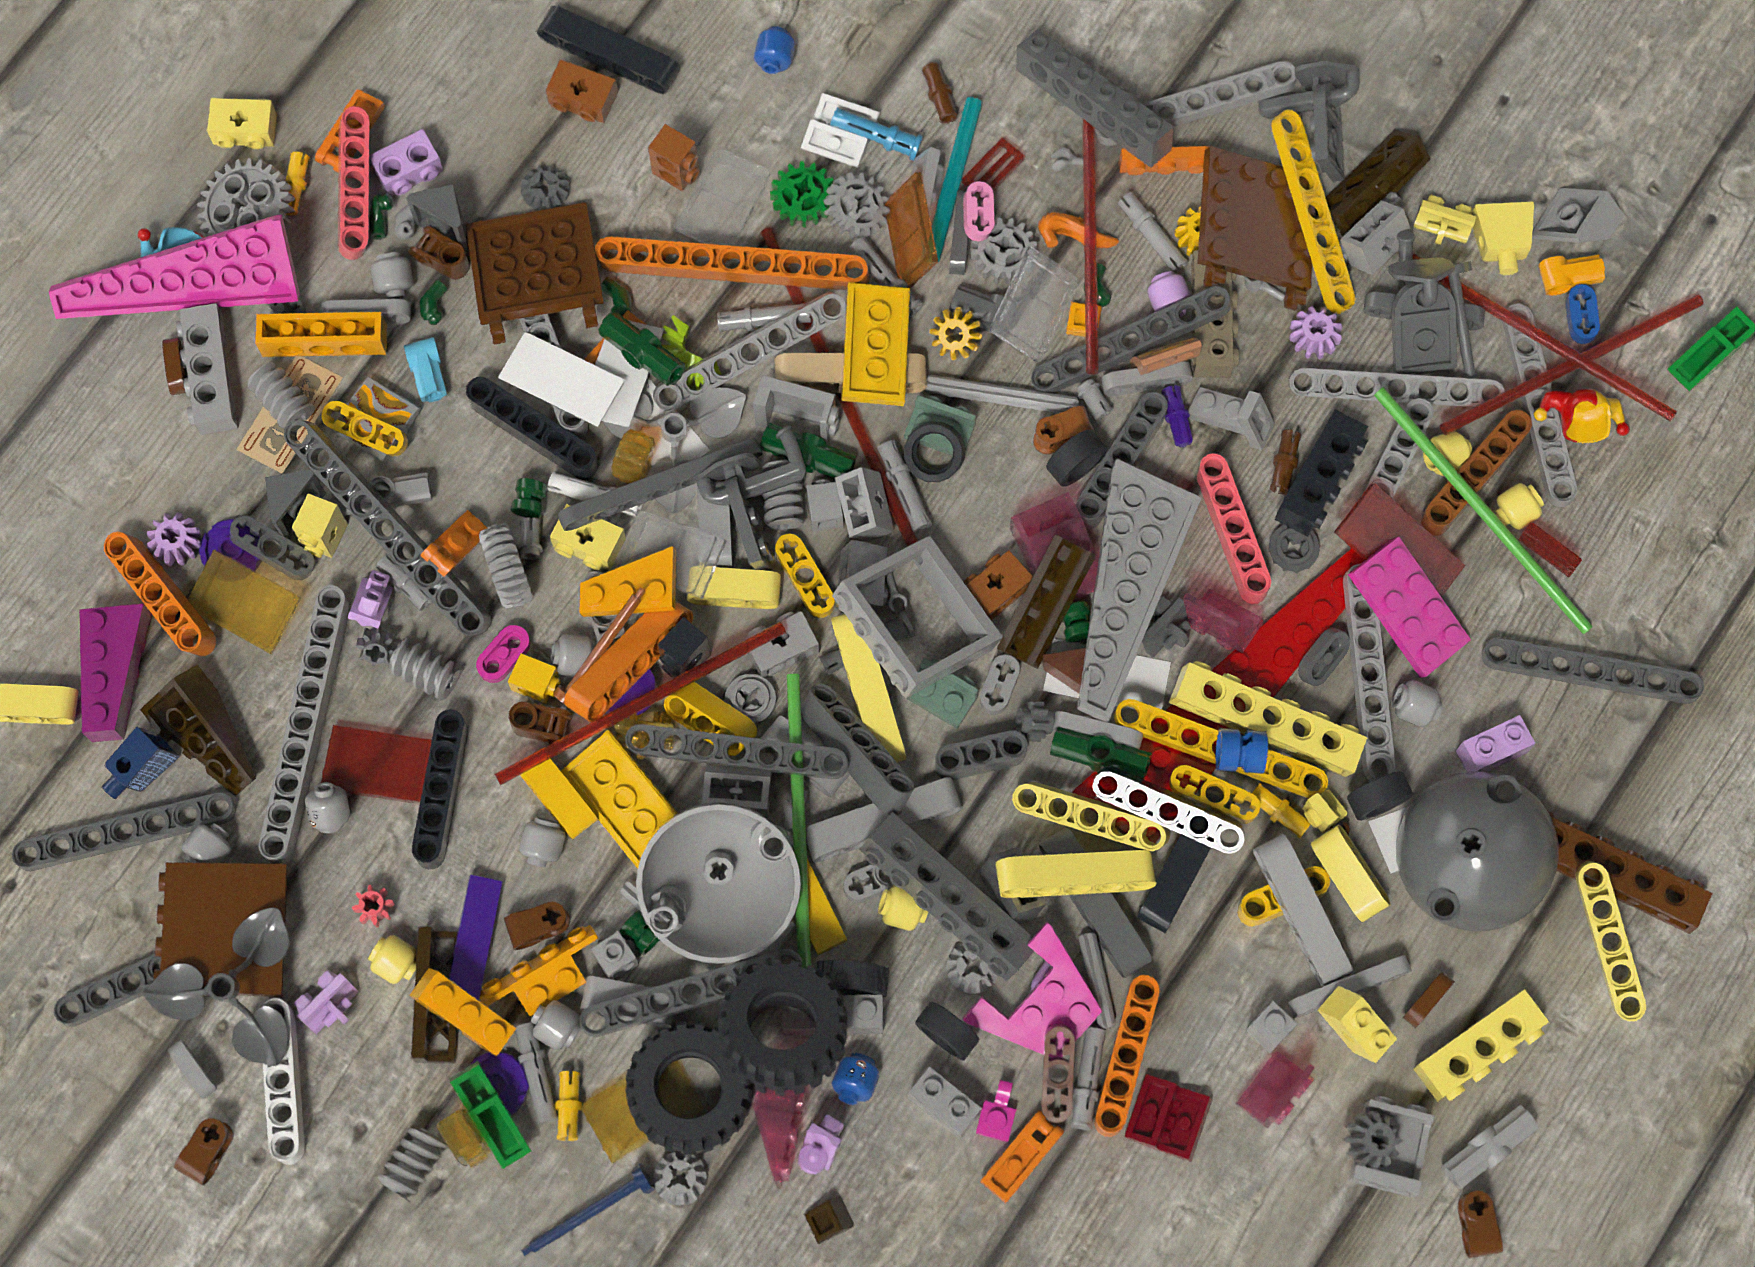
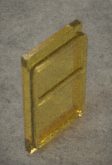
M213 550L188 598V601L200 615L269 654L273 653L301 600V597L295 595L292 591L217 550Z
M676 1060L671 1063L660 1077L658 1084L659 1098L663 1106L671 1114L679 1118L690 1119L705 1110L678 1061ZM626 1077L582 1104V1111L586 1117V1122L591 1125L602 1145V1150L606 1152L612 1164L651 1142L636 1126L630 1113L625 1091Z

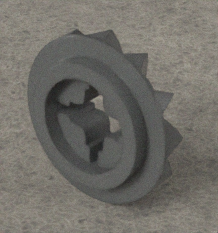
M539 164L536 169L528 170L524 179H521L522 198L528 206L540 211L560 207L568 197V179L563 170L560 171L553 165L543 167ZM541 179H545L548 185H552L548 187L547 197H545L542 189H536L541 187Z
M1283 525L1272 534L1268 552H1270L1273 563L1280 566L1283 571L1288 570L1298 573L1309 569L1315 563L1319 555L1320 545L1313 531L1307 537ZM1287 541L1291 542L1292 545L1304 542L1299 549L1300 556H1297L1294 552L1285 555L1289 547Z

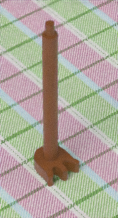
M639 588L636 594L631 595L567 686L565 684L558 685L553 692V695L563 704L568 689L605 653L642 601L640 598L645 592L644 589Z

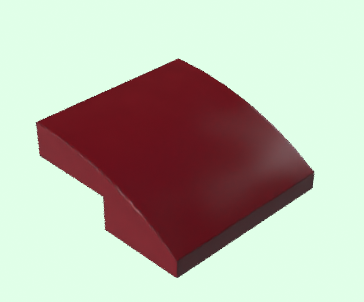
M1146 1074L1124 1137L1162 1153L1192 1162L1213 1099L1210 1096L1181 1088L1176 1083Z

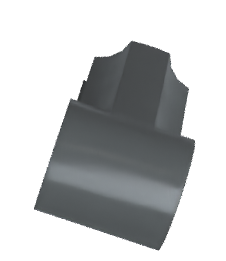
M959 285L952 298L950 311L954 313L956 307H961L963 311L962 317L967 312L972 311L974 314L971 320L980 321V326L992 334L1003 335L1016 305L1005 296L999 294L987 296Z

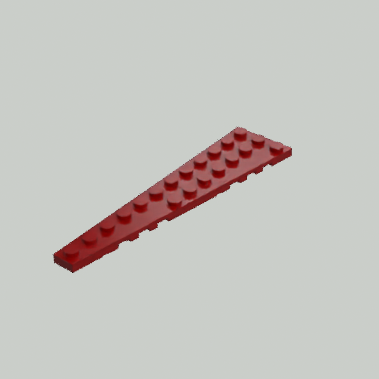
M1357 544L1353 546L1211 671L1221 676L1223 674L1236 676L1241 679L1242 685L1253 688V686L1264 688L1270 691V696L1274 698L1298 669L1300 661L1321 634L1331 628L1345 611L1343 576L1346 571L1354 565L1363 563L1371 554ZM1204 685L1203 691L1205 696L1215 700V689L1210 685ZM1234 697L1233 705L1235 709L1239 712H1244L1246 708L1245 702L1239 697ZM1173 704L1165 710L1218 731L1220 728H1228ZM1156 718L1151 722V728L1155 733L1165 734L1168 732V723L1163 718ZM1186 729L1182 732L1181 738L1185 744L1193 746L1199 742V736L1196 731ZM1144 737L1142 739L1140 750L1152 753L1149 769L1144 780L1171 791L1169 786L1171 774L1179 766L1188 765L1210 775L1216 770V764ZM1216 741L1212 744V751L1215 755ZM1097 772L1092 773L1072 791L1074 794L1114 805L1102 800L1095 794L1093 782ZM1184 774L1182 778L1176 777L1180 781L1179 787L1184 789L1187 785L1196 787L1195 795L1205 783V781L1200 780L1198 786L1189 782L1190 776ZM1104 776L1100 779V785L1105 790H1114L1118 786L1117 781L1112 776ZM1134 789L1130 792V798L1135 803H1144L1148 799L1146 792L1141 789ZM1165 802L1160 806V810L1165 816L1171 817L1178 813L1177 806L1171 802ZM1124 817L1116 819V829L1122 834H1127L1130 830L1128 820ZM1150 826L1146 831L1147 839L1152 843H1157L1161 838V832L1158 828Z

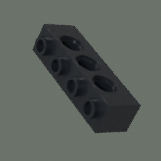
M1335 409L1281 503L1274 520L1307 537L1310 535L1313 527L1320 529L1328 512L1324 511L1327 502L1333 505L1342 489L1337 484L1341 478L1347 481L1355 466L1351 459L1354 454L1361 456L1369 441L1364 438L1369 426ZM1333 447L1341 449L1344 453L1336 452ZM1319 472H1326L1330 477H1324ZM1305 496H1312L1316 501H1309Z

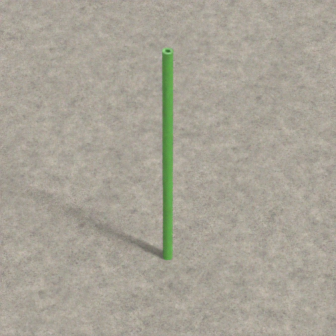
M1382 387L1374 394L1376 399L1580 632L1582 634L1588 632L1593 627L1591 623L1387 390Z
M787 674L789 743L802 744L800 674ZM803 751L796 752L792 758V764L799 769H803ZM791 774L793 850L799 866L801 882L799 901L796 907L797 951L802 959V968L807 969L811 965L804 776Z

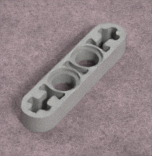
M1399 956L1289 1001L1288 1004L1294 1018H1299L1317 1011L1338 986L1360 994L1410 973L1412 969L1406 956Z

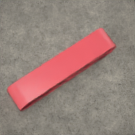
M356 106L349 107L343 112L339 126L338 249L340 254L349 260H356L362 257L368 243L369 117L365 110ZM355 119L361 123L362 127L352 129L347 125L346 121ZM348 149H357L362 156L358 159H353L346 154V151ZM355 178L360 181L361 187L356 189L350 188L346 184V180ZM352 207L360 211L361 216L359 218H350L345 210ZM349 237L357 238L361 246L350 248L345 243V239Z
M1208 454L1200 462L1197 482L1239 594L1247 603L1258 604L1268 594L1271 586V577L1227 461L1219 454ZM1215 468L1219 471L1220 475L1215 477L1209 476L1205 469ZM1226 496L1231 503L1228 505L1219 504L1215 497ZM1228 524H1236L1240 527L1241 532L1231 533L1227 530L1226 526ZM1245 552L1251 556L1252 561L1242 562L1238 559L1237 554ZM1257 581L1262 585L1263 589L1261 591H1253L1247 583Z

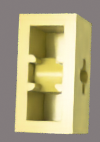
M211 98L207 132L213 145L222 148H231L234 145L247 146L252 149H262L264 146L274 147L277 113L271 100Z
M307 494L292 528L298 537V541L303 545L304 550L309 551L312 556L321 558L322 555L333 558L348 524L337 504Z
M602 519L571 531H564L558 520L550 535L552 545L555 547L554 550L558 554L567 558H571L572 555L583 560L586 566L597 571L601 568L607 571L611 570L626 540L623 528ZM589 537H592L593 542L586 541L585 544L581 543V539L587 540Z
M1338 986L1318 1009V1012L1353 1053L1374 1063H1377L1397 1040L1361 995Z

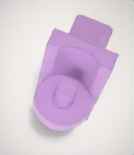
M372 570L369 579L362 578L348 615L349 619L356 620L361 626L379 628L393 587L387 585L390 578L389 575Z
M327 970L318 979L317 984L323 990L314 999L306 993L302 994L294 1002L299 1012L297 1017L315 1034L325 1025L329 1028L337 1019L344 1025L349 1021L343 1013L352 1005L350 1000L359 991L341 973L336 975Z
M826 1115L820 1126L814 1123L811 1124L798 1156V1164L803 1171L809 1174H817L822 1172L823 1169L827 1171L830 1169L842 1141L838 1137L844 1126L841 1122Z

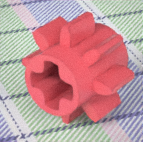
M368 885L367 892L364 894L356 893L359 905L353 906L352 910L355 913H363L359 919L361 924L364 925L368 920H371L377 928L379 927L380 920L384 918L391 920L388 908L395 906V903L390 899L384 900L388 893L385 888H382L378 893L375 892L371 885ZM372 902L374 904L378 903L380 907L378 910L369 909L367 906Z

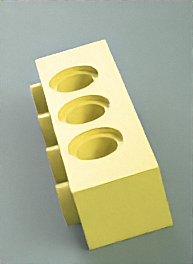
M1524 989L1414 1068V1071L1437 1102L1445 1096L1451 1101L1466 1090L1462 1084L1470 1078L1478 1082L1492 1072L1489 1065L1499 1059L1503 1064L1516 1055L1518 1051L1515 1046L1525 1040L1530 1045L1545 1033L1541 1028L1549 1023V1021ZM1503 1022H1510L1515 1026L1517 1030L1516 1037H1508L1504 1034L1502 1030ZM1477 1041H1484L1490 1046L1491 1052L1489 1056H1482L1477 1052ZM1451 1059L1459 1060L1463 1064V1075H1456L1450 1070L1449 1062Z

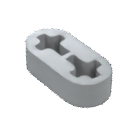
M1000 655L994 659L982 688L980 705L983 711L990 715H998L1005 711L1017 683L1020 666L1018 661L1011 655ZM1005 664H1009L1010 671L1014 673H1008L1004 682L999 681L1000 670L997 667L1003 668ZM995 688L1001 689L999 699L1003 702H997L995 706L989 705V699L986 696H992Z
M182 1039L167 1049L172 1059L201 1098L205 1099L218 1089Z

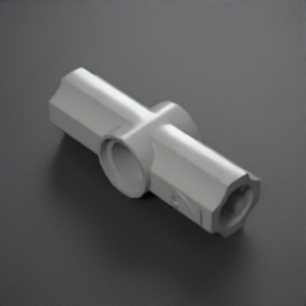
M428 473L396 478L377 476L369 481L378 493L382 490L390 491L389 495L384 499L393 509L398 506L432 501V490ZM348 485V486H342L341 488L345 490V489H347L350 485ZM334 495V503L338 505L342 515H350V511ZM368 496L363 497L360 503L363 512H368L372 508V500Z
M1520 1105L1494 1126H1488L1468 1142L1469 1145L1445 1162L1442 1169L1452 1184L1460 1190L1487 1168L1490 1170L1513 1152L1512 1148L1527 1139L1539 1127L1529 1111Z

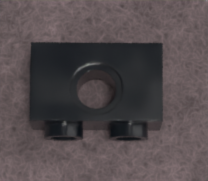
M684 617L657 645L660 653L659 659L663 663L661 668L674 680L679 677L681 680L687 681L711 656L708 637Z

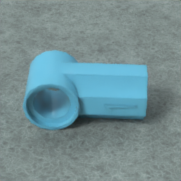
M434 337L405 344V354L410 370L414 373L421 401L434 402L441 400L442 397L447 395V391L439 366L441 359Z

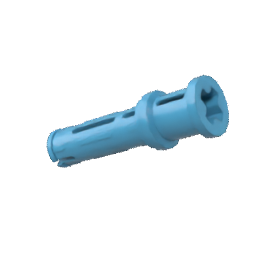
M836 107L830 123L831 126L883 144V148L888 152L894 150L905 154L912 161L916 158L923 139V135L914 136L901 131L899 126L891 125L889 128Z

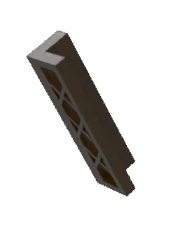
M1395 129L1325 197L1331 218L1342 237L1389 193H1397L1431 160L1420 136ZM1398 141L1403 142L1399 147L1391 149ZM1381 163L1378 167L1372 168L1375 164ZM1362 182L1359 186L1351 188L1354 184ZM1341 202L1334 210L1330 209L1334 204Z
M1055 534L996 649L1038 669L1043 660V655L1046 654L1096 555Z
M418 926L415 986L428 968L438 972L445 968L450 972V968L447 965L452 961L453 952L442 961L435 953L436 939L454 940L455 947L458 931H434L432 927ZM436 959L440 964L434 969ZM414 999L411 1059L415 1063L455 1064L457 1028L448 1021L438 1026L431 1018L432 1012ZM431 1023H432L433 1026L436 1028V1030H435L432 1034H431ZM447 1026H449V1036L443 1031ZM441 1033L448 1041V1055H429L430 1042Z

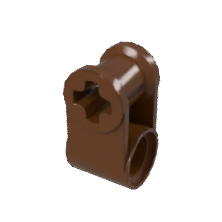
M425 226L423 236L415 247H410L408 253L417 262L426 267H431L450 279L463 278L470 269V264L463 247L436 229ZM452 258H459V260L453 264L448 263V261Z
M518 702L511 707L508 718L512 731L520 737L538 740L549 745L565 746L567 740L564 736L568 721L572 720L573 714L557 707ZM523 713L533 717L532 721L525 726L515 722L516 718Z
M551 901L530 909L514 912L506 916L504 922L513 949L522 950L564 933L569 928L570 915L562 905ZM554 911L559 916L556 918V925H552L547 921L551 919L550 913Z
M214 1118L202 1121L188 1144L178 1155L174 1169L200 1185H206L215 1174L219 1162L232 1143L233 1130L231 1126ZM212 1129L217 1130L216 1132L220 1135L218 1140H214L209 1135Z
M1473 1191L1464 1194L1458 1201L1457 1210L1466 1256L1470 1259L1502 1253L1503 1241L1491 1197L1483 1191ZM1473 1201L1481 1203L1482 1209L1478 1210L1477 1213L1474 1210L1470 1211L1468 1204L1473 1203Z

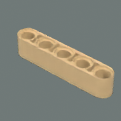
M844 353L780 354L774 359L775 378L827 393H842ZM907 353L905 393L922 392L927 388L925 357L921 354Z

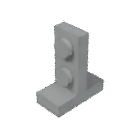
M1200 387L1188 410L1190 419L1246 436L1250 446L1259 450L1263 449L1275 425L1262 395L1250 390L1244 400Z

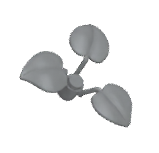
M713 388L690 402L689 409L696 420L684 419L678 413H670L663 420L658 419L657 421L648 422L646 420L651 416L652 405L648 396L641 392L629 427L604 421L603 423L613 435L625 440L637 438L642 431V426L647 428L661 427L662 437L671 443V462L662 460L655 463L648 472L647 477L689 462V460L677 462V442H680L685 437L687 426H697L700 424L702 432L712 438H724L732 434L740 423L746 395L735 389ZM697 483L655 500L668 512L678 513L687 507L695 497Z

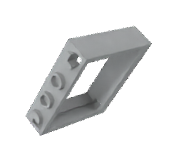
M930 535L842 580L832 595L839 605V610L845 613L852 623L856 634L865 641L872 651L875 661L882 665L889 675L893 686H897L905 699L988 654L1003 638ZM911 561H914L972 642V644L919 673L859 591V588Z

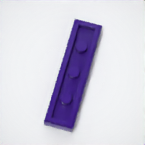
M470 875L448 979L479 1001L502 881Z

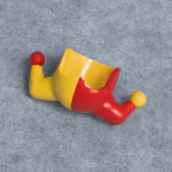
M1580 389L1573 393L1562 391L1547 392L1542 398L1539 409L1534 411V418L1537 421H1543L1547 418V412L1551 408L1557 410L1561 414L1564 438L1575 443H1594L1609 437L1611 419L1617 425V434L1625 436L1630 431V426L1625 423L1620 400L1617 398H1606L1601 392L1594 389Z

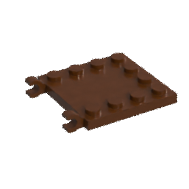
M1213 146L1208 147L1204 150L1197 263L1206 266L1204 286L1214 287L1217 286V282L1224 284L1226 272L1285 287L1284 307L1297 310V304H1306V291L1311 289L1312 261L1283 166ZM1300 176L1299 181L1301 186L1304 189L1309 190L1310 186L1308 180L1305 177ZM1308 205V211L1314 218L1315 207Z
M587 203L466 223L479 320L481 325L489 324L494 345L506 343L503 321L582 308L586 328L598 326L595 305L604 304Z

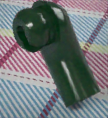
M1094 262L1083 284V290L1090 302L1105 307L1111 301V294L1106 291L1101 282L1106 267Z
M436 280L419 301L421 317L424 321L427 320L430 325L438 324L443 318V313L437 309V302L447 292L448 288L439 280Z

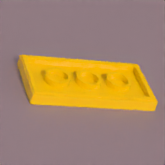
M848 282L841 401L904 406L910 288Z
M611 730L604 732L561 770L562 774L638 869L641 856L650 839L665 822L678 814L677 811Z

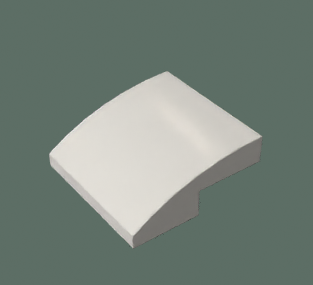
M822 93L814 118L810 120L801 149L859 168L870 139L831 126L833 114L836 107L877 123L880 113Z

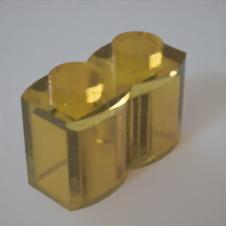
M465 1109L457 1110L436 1125L453 1156L462 1166L470 1165L473 1168L488 1158L486 1153L490 1151V1148Z

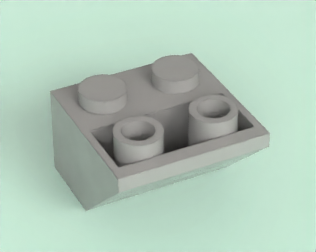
M741 751L735 756H728L731 760L738 761L745 756L746 751ZM761 753V762L767 765L773 764L774 754ZM707 764L702 804L716 802L736 804L750 808L769 818L773 772Z

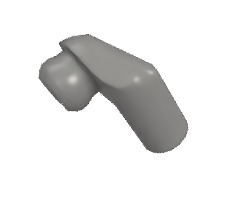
M409 205L397 212L395 216L394 231L402 240L410 239L415 230V221Z

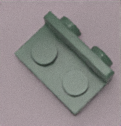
M918 395L915 400V408L904 433V439L907 440L909 435L923 424L944 422L953 426L961 434L966 451L975 428L976 416L965 407L955 406L953 408L943 404L936 397H922ZM929 434L919 441L920 445L953 456V448L950 441L940 434Z
M923 658L917 672H921L939 662V660L932 659L930 661ZM951 673L906 699L958 729L977 700L979 690L975 688L976 684L964 675L957 677Z

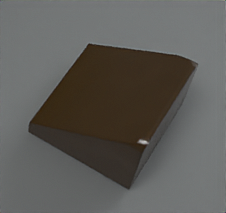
M841 1197L829 1199L804 1213L817 1244H821L854 1227L851 1216Z

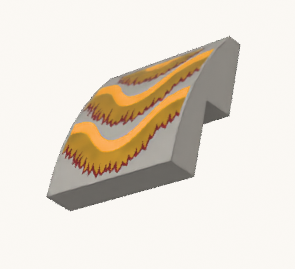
M367 377L347 403V405L400 429L406 435L421 409L371 377ZM342 414L337 419L348 425L351 421L350 418ZM369 420L360 422L357 426L358 435L360 437L370 435L372 432L371 422ZM332 429V431L380 461L387 462L389 459V455ZM380 433L378 437L387 442L389 448L391 445L396 446L398 443L395 435L389 437Z

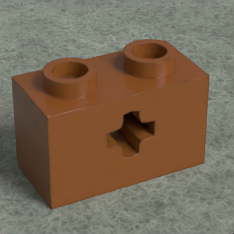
M560 59L547 85L546 94L548 103L558 111L566 112L568 110L578 114L586 121L605 123L618 90L616 79Z
M1010 550L1002 556L999 553L994 555L986 563L984 571L978 576L976 573H973L963 581L991 621L1025 594L1033 578ZM991 582L993 585L1000 583V589L997 587L989 589V583Z

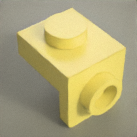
M1330 790L1324 791L1321 795L1317 792L1306 801L1302 808L1309 823L1313 827L1318 828L1322 834L1329 830L1331 826L1333 827L1344 819L1348 814Z

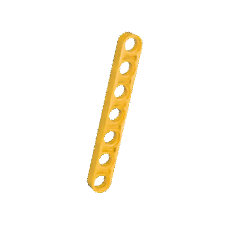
M1285 110L1272 120V132L1325 306L1330 312L1341 314L1352 308L1355 304V293L1317 168L1312 158L1303 122L1296 112ZM1282 119L1290 122L1292 132L1284 129ZM1291 147L1299 151L1301 155L1300 161L1292 157ZM1300 176H1303L1308 180L1310 186L1309 190H1306L1301 186L1299 181ZM1308 205H1312L1317 209L1318 219L1310 215ZM1317 234L1325 237L1327 241L1326 248L1318 243ZM1326 262L1334 266L1336 271L1335 277L1327 272ZM1335 291L1343 295L1344 306L1336 302Z
M1134 699L1123 700L1117 706L1114 713L1117 725L1132 728L1142 733L1144 738L1216 764L1212 744L1217 741L1218 730ZM1128 706L1133 707L1138 712V720L1133 723L1123 721L1120 715L1121 709ZM1155 718H1163L1168 723V732L1165 734L1155 733L1151 728V721ZM1192 729L1196 731L1199 736V742L1193 746L1185 744L1181 738L1184 730ZM1269 749L1266 768L1263 774L1246 773L1242 767H1238L1236 770L1238 773L1306 798L1312 797L1317 792L1321 795L1328 786L1327 775L1320 768ZM1275 764H1286L1290 769V777L1285 780L1276 778L1273 773ZM1309 774L1316 775L1321 782L1320 789L1317 791L1308 790L1304 786V777Z

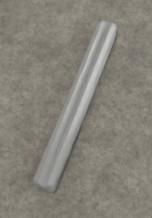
M936 375L927 376V388L925 390L927 393L1055 413L1064 412L1078 406L1079 403L1078 398L1073 396Z

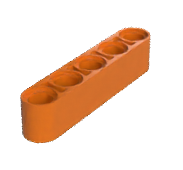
M118 531L108 535L104 542L106 556L177 647L182 651L198 656H207L212 653L216 646L215 634L158 561L155 560L144 543L136 537ZM126 544V550L122 553V548ZM144 566V572L140 576V570ZM162 588V595H161V597L158 599V598H157L158 592H159L160 589ZM180 611V618L175 622L176 615ZM198 634V642L196 645H193V640Z
M675 601V611L644 613L568 689L564 698L566 707L589 722H595L600 719L659 660L660 653L657 645L683 617L692 624L693 612Z
M1149 975L1136 977L1127 992L1094 1117L1096 1130L1105 1137H1113L1121 1132L1129 1112L1159 997L1160 988L1158 982ZM1139 985L1149 987L1152 997L1147 1000L1138 998L1135 994V988ZM1132 1016L1138 1017L1143 1021L1144 1029L1138 1032L1132 1031L1128 1028L1126 1020ZM1123 1048L1131 1049L1135 1053V1061L1130 1064L1122 1062L1118 1057V1051ZM1114 1080L1123 1081L1127 1086V1093L1122 1096L1113 1094L1109 1087L1110 1083ZM1105 1112L1116 1114L1119 1119V1125L1115 1128L1104 1126L1101 1121V1115Z

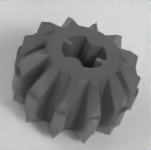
M1376 1111L1367 1112L1366 1115H1356L1354 1117L1355 1123H1349L1345 1126L1350 1132V1136H1346L1342 1140L1350 1143L1351 1146L1346 1154L1355 1156L1354 1164L1366 1165V1167L1377 1169L1379 1166L1386 1167L1391 1164L1390 1158L1399 1155L1395 1144H1400L1403 1141L1398 1137L1395 1138L1394 1133L1399 1127L1390 1125V1116H1379V1113Z

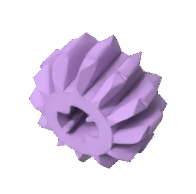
M1311 306L1308 308L1307 313L1303 311L1298 312L1297 320L1291 322L1290 329L1293 332L1289 336L1290 342L1297 343L1295 346L1296 352L1303 349L1306 350V359L1310 358L1312 353H1315L1319 360L1323 358L1324 352L1330 355L1333 354L1335 345H1339L1342 340L1341 335H1339L1342 331V324L1334 323L1337 318L1336 313L1329 316L1325 315V307L1321 308L1320 312H1316L1315 308Z
M177 512L172 520L169 514L164 513V522L160 523L157 520H153L156 530L147 531V536L151 539L147 543V548L154 552L153 557L159 562L164 560L167 566L171 567L175 560H177L179 565L184 566V557L188 556L191 559H195L196 555L192 549L201 547V542L197 539L201 536V531L199 528L194 527L195 522L192 518L184 520V516ZM176 536L175 538L177 539V541L172 543L173 541L171 538Z

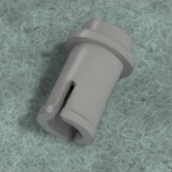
M1090 379L1077 388L1079 391L1078 397L1084 399L1095 420L1098 421L1101 419V416L1104 418L1109 415L1113 409L1101 393L1099 382L1095 383L1093 379Z
M523 518L520 520L521 539L517 550L522 559L535 560L539 558V554L543 551L542 546L539 545L540 520L532 518L530 530L529 518Z

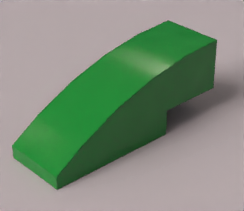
M1736 306L1715 327L1713 326L1676 360L1667 371L1690 392L1755 335V323Z
M478 1061L449 1078L450 1084L502 1169L532 1152Z

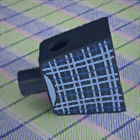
M137 726L105 762V767L113 775L101 787L113 799H117L126 788L141 792L180 756L159 734Z

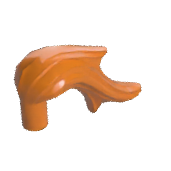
M1051 212L1042 216L1038 223L1039 233L1043 236L1048 248H1053L1058 244L1056 235H1066L1076 239L1085 248H1088V246L1111 248L1119 243L1117 238L1104 235L1082 224L1084 218Z

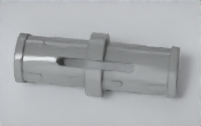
M389 554L383 556L378 561L376 569L381 573L389 575V580L394 585V589L398 593H403L419 611L427 608L432 603L430 598Z

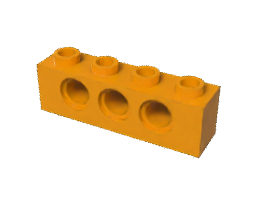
M382 312L256 314L255 344L262 357L386 355L387 325Z

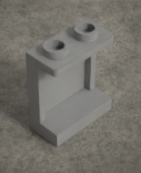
M762 375L753 402L756 426L766 428L769 425L772 413L775 412L819 424L821 438L826 443H828L830 435H836L840 418H837L839 407L835 406L834 394Z
M1375 1096L1374 1100L1369 1099L1364 1104L1363 1114L1366 1115L1367 1112L1376 1111L1379 1113V1116H1390V1125L1399 1127L1394 1133L1395 1138L1398 1137L1403 1140L1400 1144H1395L1399 1155L1391 1157V1164L1388 1166H1379L1377 1169L1368 1168L1366 1165L1354 1164L1355 1156H1353L1348 1181L1415 1198L1420 1194L1422 1181L1419 1180L1431 1124L1434 1123L1435 1116L1427 1114V1108L1411 1104L1407 1108L1395 1106V1101L1390 1098Z

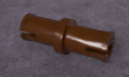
M937 62L929 63L922 68V74L929 88V100L934 102L940 123H951L958 118V113L951 98V87L945 82L940 64Z
M1291 429L1283 430L1281 433L1278 454L1274 455L1273 459L1275 469L1270 490L1274 493L1277 487H1279L1278 494H1287L1290 489L1293 470L1298 466L1296 456L1302 436L1298 431L1295 432L1294 437H1292L1293 430Z

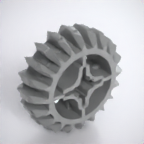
M505 523L495 524L480 531L479 539L502 606L506 609L516 608L531 601L533 595L510 527Z

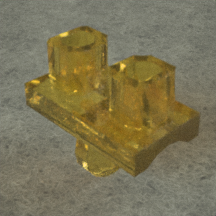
M662 711L654 713L653 721L641 720L642 714L637 715V713L629 715V718L616 717L615 720L616 737L621 744H626V733L634 725L644 724L674 728V724L671 723V717ZM644 731L635 733L632 738L633 746L638 749L646 747L650 741L649 734ZM670 735L664 741V748L673 750L674 735ZM637 755V759L644 760L645 756Z

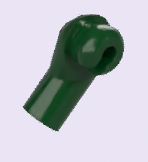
M378 193L371 201L370 237L375 240H381L386 237L385 210H391L393 207V199L387 193L383 195Z
M606 277L601 283V289L612 297L614 306L611 308V314L617 312L623 316L627 311L631 312L632 302L629 291L611 278Z

